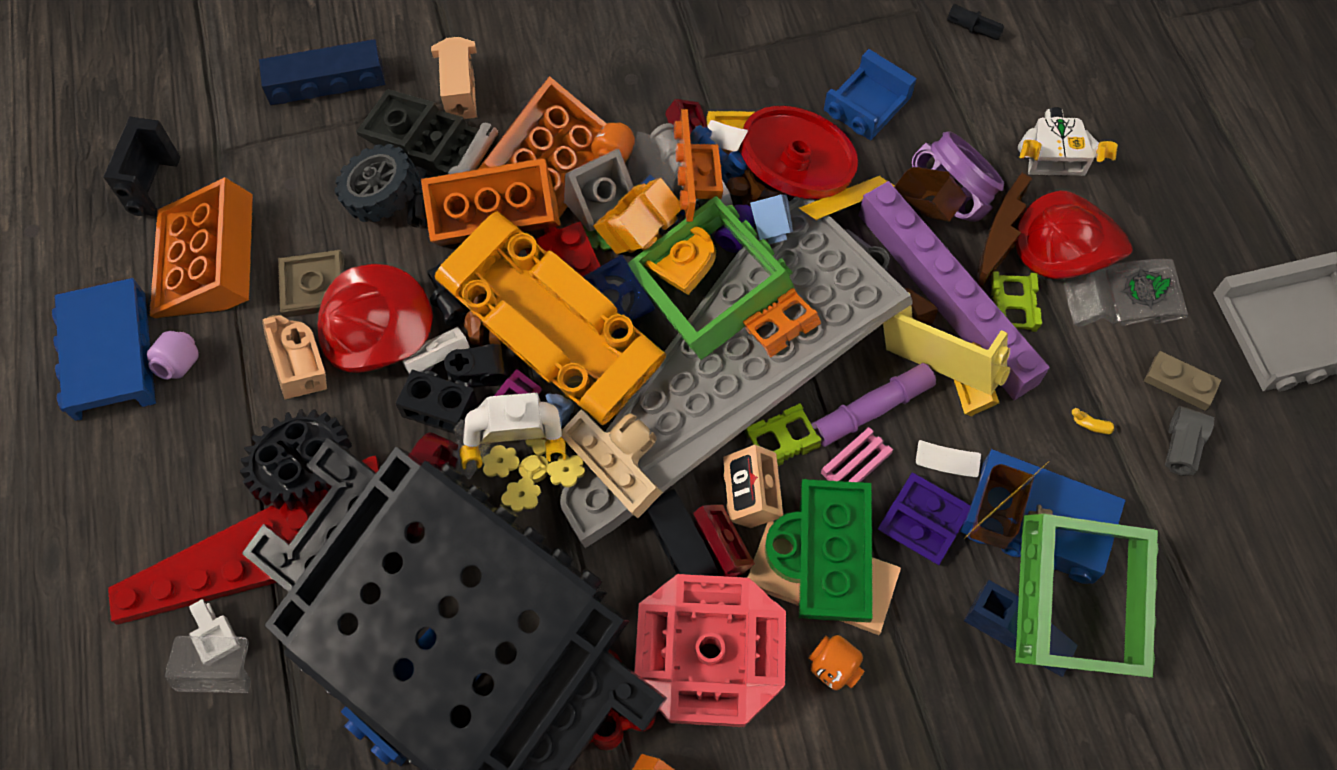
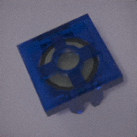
M622 255L583 276L584 279L615 305L619 314L628 317L635 328H638L640 325L641 317L655 310L653 303ZM617 329L613 334L616 337H623L626 334V329Z

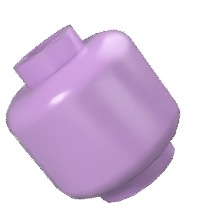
M164 332L147 351L150 370L158 377L167 380L182 378L199 357L194 339L185 332Z

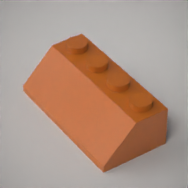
M545 158L421 179L430 242L436 245L444 246L464 242L487 217L498 211L522 232L560 226L556 195Z

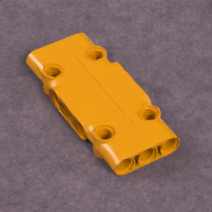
M499 211L487 217L441 264L435 274V279L468 307L473 315L479 317L492 334L547 382H553L559 387L566 397L576 402L601 425L608 423L662 365L667 356L663 350L635 328L628 317L619 314L615 305L555 253L552 251L546 252L536 243L533 236L522 232ZM526 248L532 249L529 255L524 257L518 256L521 250ZM478 295H487L482 303H473ZM623 328L628 330L624 338L615 339L612 337L613 332L617 329ZM580 376L583 378L582 383L578 387L570 388L567 386V382L571 377Z

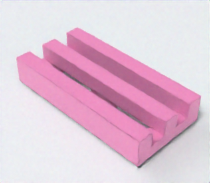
M868 427L824 466L821 474L828 481H841L876 449L880 453L848 481L861 482L892 454L893 449L889 445L886 447L883 444V440L879 436L876 438L873 435L874 431ZM866 441L870 443L836 475L832 473Z

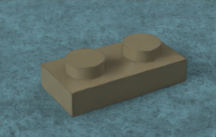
M1159 351L1154 357L1144 382L1206 411L1213 401L1221 379Z

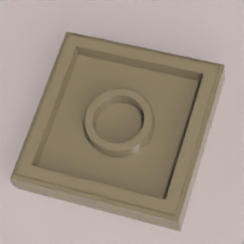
M341 250L278 258L280 313L283 317L319 313L321 302L328 287L337 276L344 272V258Z

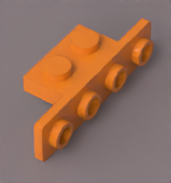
M681 109L680 121L674 122V139L680 141V143L676 144V162H681L682 167H678V186H683L684 189L680 190L679 205L680 210H685L686 222H693L696 199H712L715 196L722 199L723 184L718 144H691L688 109Z

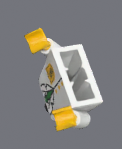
M1059 107L1048 109L1045 112V117L1038 119L1035 128L1029 129L1018 144L1019 158H1029L1028 174L1085 176L1094 158H1096L1097 162H1103L1105 158L1116 160L1118 148L1117 143L1112 141L1099 143L1088 130H1085L1082 120L1079 118H1064L1063 110Z

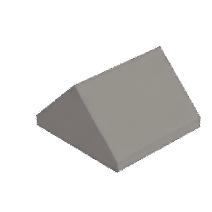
M615 149L565 174L564 203L588 231L595 230L593 225L609 210L613 209L618 204V201L634 187L620 150Z

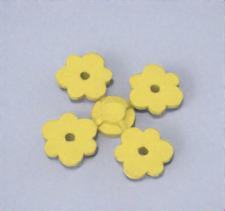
M546 437L526 439V445L531 447L537 455L528 456L520 463L514 448L506 449L502 445H497L491 449L490 454L482 458L484 464L483 472L488 477L498 475L503 478L509 474V471L519 467V473L523 478L518 483H509L507 485V492L502 495L501 500L503 505L511 507L512 511L520 512L523 508L533 509L537 506V496L540 495L541 489L538 485H534V483L542 481L548 474L551 476L550 480L554 485L561 483L562 486L567 488L574 486L577 483V478L585 475V469L582 467L584 462L579 455L570 457L566 455L565 460L560 455L557 461L548 464L547 459L541 456L546 453Z

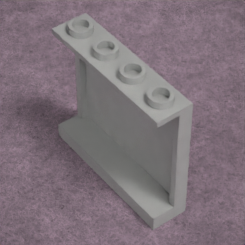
M1337 251L1224 278L1213 292L1262 391L1276 388L1278 391H1285L1301 382L1307 381L1308 384H1314L1330 375L1337 374Z

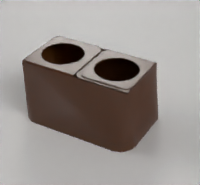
M912 167L903 174L894 186L919 216L948 222L951 221L967 198L950 173L946 171ZM928 196H935L932 202L923 200Z
M1003 464L995 465L986 479L972 530L995 509L988 501V493L991 489L1002 487L1012 494L1033 475ZM1034 477L1022 490L1020 489L1012 496V504L1009 508L1005 510L997 509L988 517L994 518L1002 524L1003 535L986 530L979 525L970 533V538L1005 550L1019 532Z

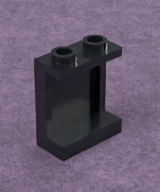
M130 116L103 177L127 212L135 216H156L158 209L148 196V192L159 165L177 167L181 157L159 120Z

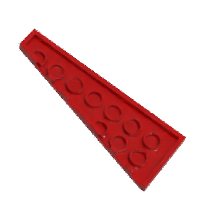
M376 455L362 460L364 464L376 473L380 469ZM324 489L320 491L321 500L319 501L313 496L309 497L306 507H304L300 500L296 502L292 510H290L286 503L280 509H276L272 505L110 586L108 593L111 621L118 625L190 606L201 599L209 601L277 583L244 556L242 552L263 524L270 525L292 542L328 491Z

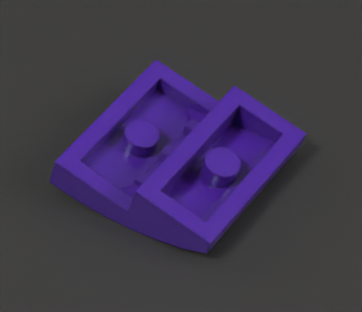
M912 472L878 530L939 566L967 518L971 505Z

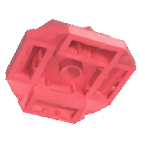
M677 574L656 592L639 603L634 672L667 697L659 711L669 723L745 727L784 689L786 611L750 578ZM705 644H714L719 648L720 654L715 658H706L701 654L700 648Z

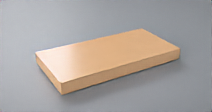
M773 521L768 522L754 558L755 565L751 567L747 578H750L766 594L799 606V583L789 582L781 578L771 569L767 562L765 541L767 533L774 523ZM777 539L773 543V548L780 554H788L793 550L792 544L786 539ZM872 557L873 619L871 623L841 622L879 635L901 567Z

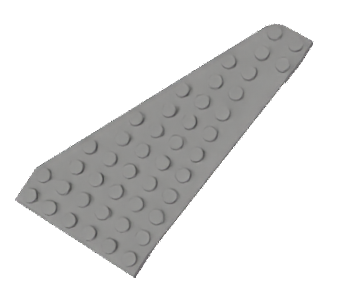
M795 197L789 201L793 232L786 233L787 240L769 245L775 253L773 257L776 260L782 258L793 272L789 277L797 294L813 310L817 311L821 324L806 334L801 331L799 332L800 335L791 341L787 340V347L771 358L765 348L752 334L746 331L745 327L702 360L698 358L678 333L665 350L667 356L662 365L631 397L605 431L606 433L610 432L625 415L631 413L636 415L637 418L635 420L642 421L649 428L650 434L652 432L657 438L656 443L639 459L638 466L662 492L885 321L913 304L911 295L829 215L815 220L799 209V207L814 202L813 199ZM756 228V229H755V232L757 233V236H756L755 238H756L758 241H760V240H759V236H758V232H757V228ZM743 247L690 316L688 322L698 332L765 281L770 275ZM796 303L783 313L790 320H796L805 314L806 310ZM767 322L756 330L763 339H767L779 331L773 322ZM584 462L582 467L585 469V475L577 478V483L574 486L564 487L560 505L580 542L586 548L616 529L633 514Z

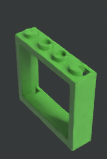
M717 196L694 212L693 222H686V219H684L658 239L651 247L626 264V267L638 284L700 360L704 359L745 327L744 320L758 311L763 313V309L768 310L767 307L769 305L773 306L774 302H778V297L792 288L795 289L789 277L793 272L786 265L785 261L782 258L776 260L773 257L775 253L771 246L764 239L758 241L755 238L757 233L749 222L745 220L741 223L738 220L740 216L732 204L725 206ZM724 225L765 269L770 277L697 332L653 278L656 275L651 273L644 264L648 260L657 264L670 254L674 244L679 241H687L695 234L690 231L694 227H700L710 235Z
M1050 514L1024 515L1015 663L1153 678V665L1155 663L1154 630L1156 627L1155 599L1157 591L1156 568L1159 550L1157 543L1158 530ZM1056 529L1129 539L1124 663L1050 655Z

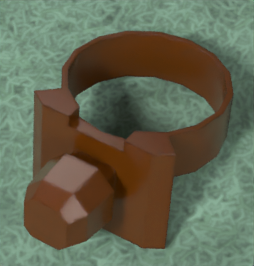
M749 167L744 170L742 177H732L726 183L730 194L739 196L743 205L751 206L750 203L757 201L758 198L766 199L778 195H786L783 192L771 191L760 182H756L754 174Z

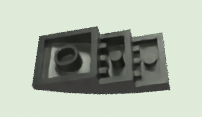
M387 89L356 132L358 136L374 145L381 144L386 146V144H392L395 148H402L414 165L442 176L448 175L450 168L458 166L479 129L468 126L461 116L440 111L433 101Z

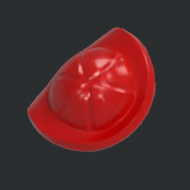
M1055 191L1038 198L1025 210L1016 227L1021 232L1015 244L1019 257L1030 270L1050 279L1073 278L1106 268L1128 257L1133 251L1130 240L1112 218L1093 203L1069 191Z
M367 264L350 268L335 278L325 292L318 314V338L321 349L327 360L334 367L346 372L360 373L389 366L414 355L424 345L432 326V307L420 284L410 274L399 268L384 264Z

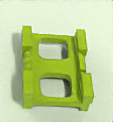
M993 271L990 280L992 299L995 305L1005 316L1006 309L1024 310L1026 313V323L1012 324L1016 329L1031 330V332H1037L1038 328L1042 325L1041 309L1036 307L1037 297L1035 293L1039 290L1037 273H1030L1029 276L999 275L998 271ZM1004 282H1021L1024 295L1014 296L1005 294Z
M801 403L784 410L781 416L779 414L770 418L768 422L764 420L748 426L745 430L746 437L750 438L753 445L758 446L757 437L768 432L775 435L780 444V448L773 451L776 453L778 466L784 464V459L788 460L789 456L793 458L794 455H799L800 451L804 455L821 446V438L816 434L803 411ZM801 419L810 434L802 439L794 440L786 425Z

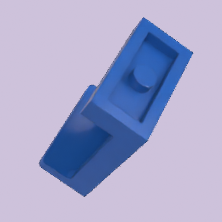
M868 49L862 55L860 67L837 91L830 89L827 92L824 111L832 118L838 119L852 128L855 133L863 135L871 141L912 97L917 78Z

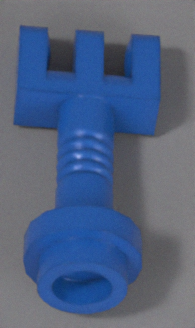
M699 125L690 134L691 144L716 143L710 138L712 131L708 127ZM719 147L722 180L727 183L732 177H742L744 170L748 166L743 160L741 153L737 150L728 155Z

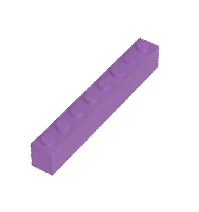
M887 181L864 194L858 216L927 298L938 308V311L963 340L969 343L975 342L980 344L981 348L988 350L1001 330L1008 333L1007 347L1010 348V355L1007 360V366L1010 367V373L1002 387L1011 398L1016 400L1038 386L1050 367L892 184Z

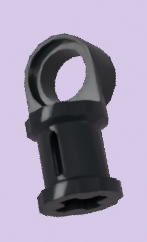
M441 263L427 271L429 278L436 287V290L430 297V302L443 313L444 322L447 326H457L465 321V316L470 310L435 279V274L441 266Z

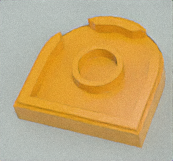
M700 227L692 228L690 231L695 235L687 241H679L674 244L670 254L657 264L650 260L644 264L651 273L687 295L691 293L708 273L716 258L714 242L710 235Z

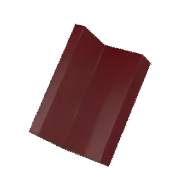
M722 504L702 505L693 512L697 520L694 525L716 565L718 576L739 577L755 565Z

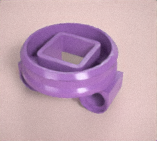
M951 131L943 132V136L939 141H935L932 144L926 142L913 156L912 167L927 168V162L930 158L934 157L935 163L932 169L949 172L963 185L961 189L967 196L965 202L954 216L971 222L984 218L993 209L990 203L994 200L995 195L999 191H1003L1004 181L998 172L976 149ZM972 199L974 207L970 213L966 214L965 205Z

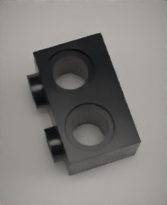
M412 369L396 401V406L403 418L463 437L466 415L476 408L478 402L474 390L469 384L460 380H454V382L444 380L432 371L425 370L422 373ZM423 392H430V394L425 398H417V396ZM452 402H461L456 408H447Z

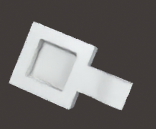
M203 599L189 606L199 626L198 629L189 634L205 666L210 667L242 649L227 617L222 615L216 618L209 603L206 604Z

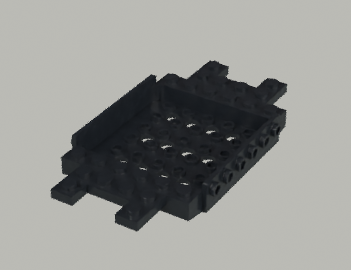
M327 438L307 467L332 487L295 538L290 542L273 527L263 524L242 552L244 556L288 591L286 597L265 624L287 647L284 654L304 673L311 676L324 687L330 695L337 698L358 718L375 730L383 740L394 746L409 762L421 770H571L613 709L617 710L643 731L646 730L667 700L666 696L608 652L629 623V620L602 600L607 594L600 587L603 581L587 569H584L582 573L571 565L574 559L558 547H555L553 551L542 543L545 537L529 525L524 530L514 522L517 516L501 504L495 508L487 501L490 496L488 493L473 483L470 487L466 486L460 481L463 475L447 463H444L442 467L426 460L422 463L408 451L395 447L376 473L335 440ZM420 522L425 527V536L421 542L413 544L407 537V530L411 524ZM393 552L399 553L403 558V566L395 574L389 573L385 568V560ZM475 565L480 569L482 578L477 586L470 588L464 584L462 576L467 567ZM374 582L380 587L381 596L376 603L370 605L363 598V590L366 585ZM453 596L459 603V611L456 616L448 619L442 615L440 605L446 597ZM528 610L535 611L540 619L538 628L532 633L523 631L520 626V617ZM348 613H353L359 623L357 630L351 635H346L341 630L340 625L342 618ZM425 627L432 628L437 635L435 645L428 650L423 649L418 643V635ZM506 641L513 643L517 649L516 659L508 665L500 662L497 656L499 646ZM403 658L411 660L414 665V673L406 681L399 679L395 672L397 663ZM482 673L489 674L494 680V689L487 696L478 694L475 689V680ZM460 704L467 706L471 711V721L464 728L456 726L452 720V712Z

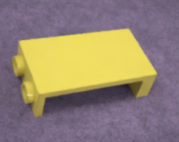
M911 305L883 323L886 350L915 363H925L931 370L986 394L992 395L996 387L1004 385L1009 376L1010 367L1007 366V360L1010 355V348L1007 347L1008 333L1001 330L990 348L986 350L914 320Z

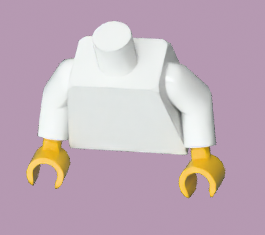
M538 393L487 397L478 408L466 415L463 438L464 446L459 450L462 468L466 469V463L470 460H475L477 469L482 466V457L478 447L481 443L545 437L547 439L545 441L547 461L551 462V454L555 452L561 453L563 460H565L566 443L561 437L562 430L558 409L553 404L541 402Z

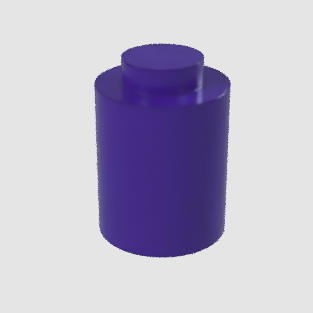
M735 205L734 208L740 216L738 220L741 223L745 220L748 221L755 230L756 224L751 206ZM724 225L716 231L714 238L723 249L731 253H738L743 248L742 244Z

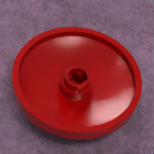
M791 106L766 107L754 112L743 126V129L748 130L739 147L743 160L750 170L763 182L788 195L805 199H822L836 195L848 188L857 171V153L849 138L832 122L811 111Z

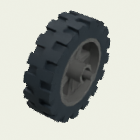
M379 144L375 145L373 149L369 150L366 148L362 150L361 154L357 157L354 155L349 160L350 163L342 167L340 170L342 174L337 176L335 182L337 184L335 194L353 218H359L362 222H368V220L377 222L382 217L387 219L393 216V212L396 210L400 211L406 206L407 200L411 201L415 195L413 191L419 185L417 181L419 173L402 148H395L392 144H386V146Z

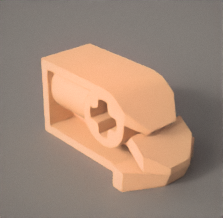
M461 37L446 38L431 46L433 58L439 57L440 96L445 112L461 116L464 119L477 118L475 78L472 63L469 61L471 60V54L477 53L475 42Z
M272 315L263 319L267 345L272 356L284 400L326 390L325 370L310 327L302 322L289 321L281 315Z

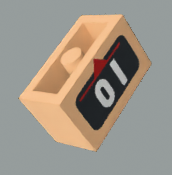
M752 445L724 456V480L726 482L728 502L727 512L731 521L748 528H753L782 517L783 508L776 453L758 445Z

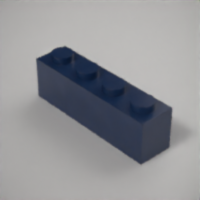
M375 39L259 59L261 85L270 105L285 104L292 101L313 99L320 96L386 85L382 59Z

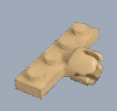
M581 409L562 429L561 437L634 516L639 518L663 493L638 466L639 459L656 443L657 438L653 432L650 434L649 428L642 421L635 420L637 418L636 415L631 413L625 415L610 432L606 433Z

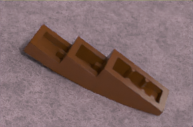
M1023 172L1006 194L987 235L979 260L976 283L981 288L991 278L992 272L999 268L1014 249L1021 234L1015 227L1027 206L1021 200L1032 181V178Z

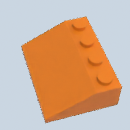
M549 76L478 169L545 158L555 191L560 218L568 207L564 203L565 174L596 159L591 145L598 132L607 123Z
M224 177L157 210L150 304L151 317L161 318L223 311L249 300L252 193Z

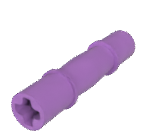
M921 363L899 376L892 377L889 383L868 392L851 404L839 406L834 412L812 423L816 434L821 438V445L826 447L845 435L856 432L859 426L885 414L900 403L906 404L910 402V399L936 385L935 375L927 364Z

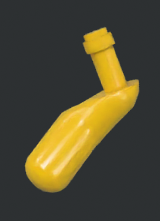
M1078 408L1072 410V415L1078 425L1096 433H1113L1114 424L1112 422L1094 419Z

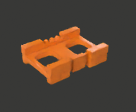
M794 288L778 297V303L774 302L773 306L769 305L767 307L768 310L763 309V313L758 311L743 321L746 331L752 334L765 348L770 358L787 347V340L791 341L800 335L799 332L801 331L806 334L821 324L817 311L813 310L797 294ZM796 303L800 304L806 310V313L796 320H790L783 313ZM767 322H773L779 331L769 338L763 339L756 330Z

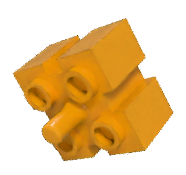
M662 178L649 181L647 184L643 183L634 186L593 227L615 254L627 251L633 253L637 249L644 251L662 237L658 231L660 228L666 230L678 220L676 215L681 211L679 200Z

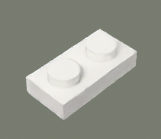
M456 327L426 341L419 351L402 360L409 374L412 369L423 373L425 370L430 371L435 364L445 360L447 354L451 351L468 349L470 346L464 334Z

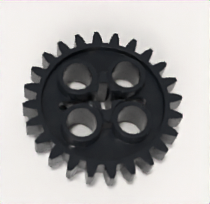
M300 409L294 418L287 412L285 420L282 422L277 418H273L274 426L271 428L262 426L261 429L264 434L262 436L253 435L251 438L255 445L244 448L249 455L240 460L245 467L240 470L241 475L244 477V485L256 500L260 499L265 506L272 503L276 509H280L286 503L290 510H292L299 500L306 507L311 496L318 501L321 500L320 491L323 489L329 491L331 485L316 473H308L292 455L287 454L280 444L284 443L301 462H305L308 465L327 438L335 440L349 451V448L352 447V443L348 439L349 435L336 417L331 419L327 412L319 416L316 409H313L308 416H306L303 409Z

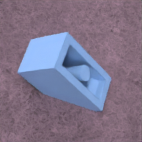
M778 195L751 202L759 240L768 239L769 244L787 240L786 233L793 232L787 195Z

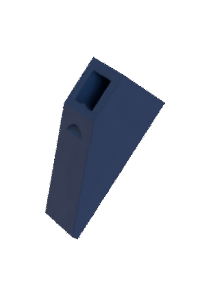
M988 580L979 591L964 622L1016 651L1019 596ZM1051 623L1050 655L1073 657L1078 645ZM1043 666L1060 677L1064 676L1067 669Z

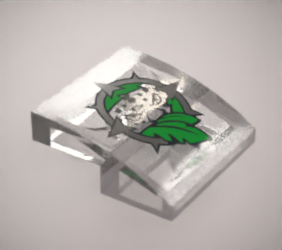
M1173 259L1139 260L1107 267L1121 326L1152 319L1155 324L1188 317Z

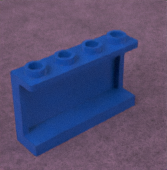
M134 278L55 295L56 308L52 309V317L57 326V336H54L53 341L59 357V364L55 365V372L60 381L61 392L57 394V402L61 411L66 412L74 421L82 420L83 410L136 399L142 407L156 404L153 372L150 370L147 360L150 338L146 297L144 291Z
M991 449L983 462L980 471L981 477L967 518L960 532L968 535V538L976 543L986 544L970 538L969 533L973 527L986 479L991 469L998 464H1003L1032 475L1040 470L1034 476L1024 515H1028L1029 510L1036 511V506L1040 504L1043 509H1051L1053 515L1119 524L1125 499ZM995 487L989 491L988 501L996 509L1011 494L1005 488ZM1012 497L1009 500H1007L1000 508H998V510H1005L1009 508L1012 504ZM987 518L980 524L986 530L1003 535L1002 524L994 518ZM1023 519L1015 538L1005 550L1001 548L1007 555L1021 557ZM1056 529L1054 570L1069 574L1072 580L1079 583H1095L1105 573L1115 537Z

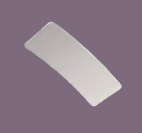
M711 120L707 126L712 131L710 138L720 148L730 151H737L748 132V130L725 125Z
M919 440L916 456L917 465L957 475L979 476L980 453L947 448Z

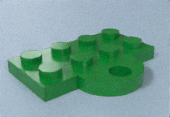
M802 479L800 512L783 515L770 527L765 541V556L769 566L778 576L789 582L799 583L798 618L871 623L873 619L871 483ZM777 539H786L792 544L793 550L788 554H780L773 548V543Z

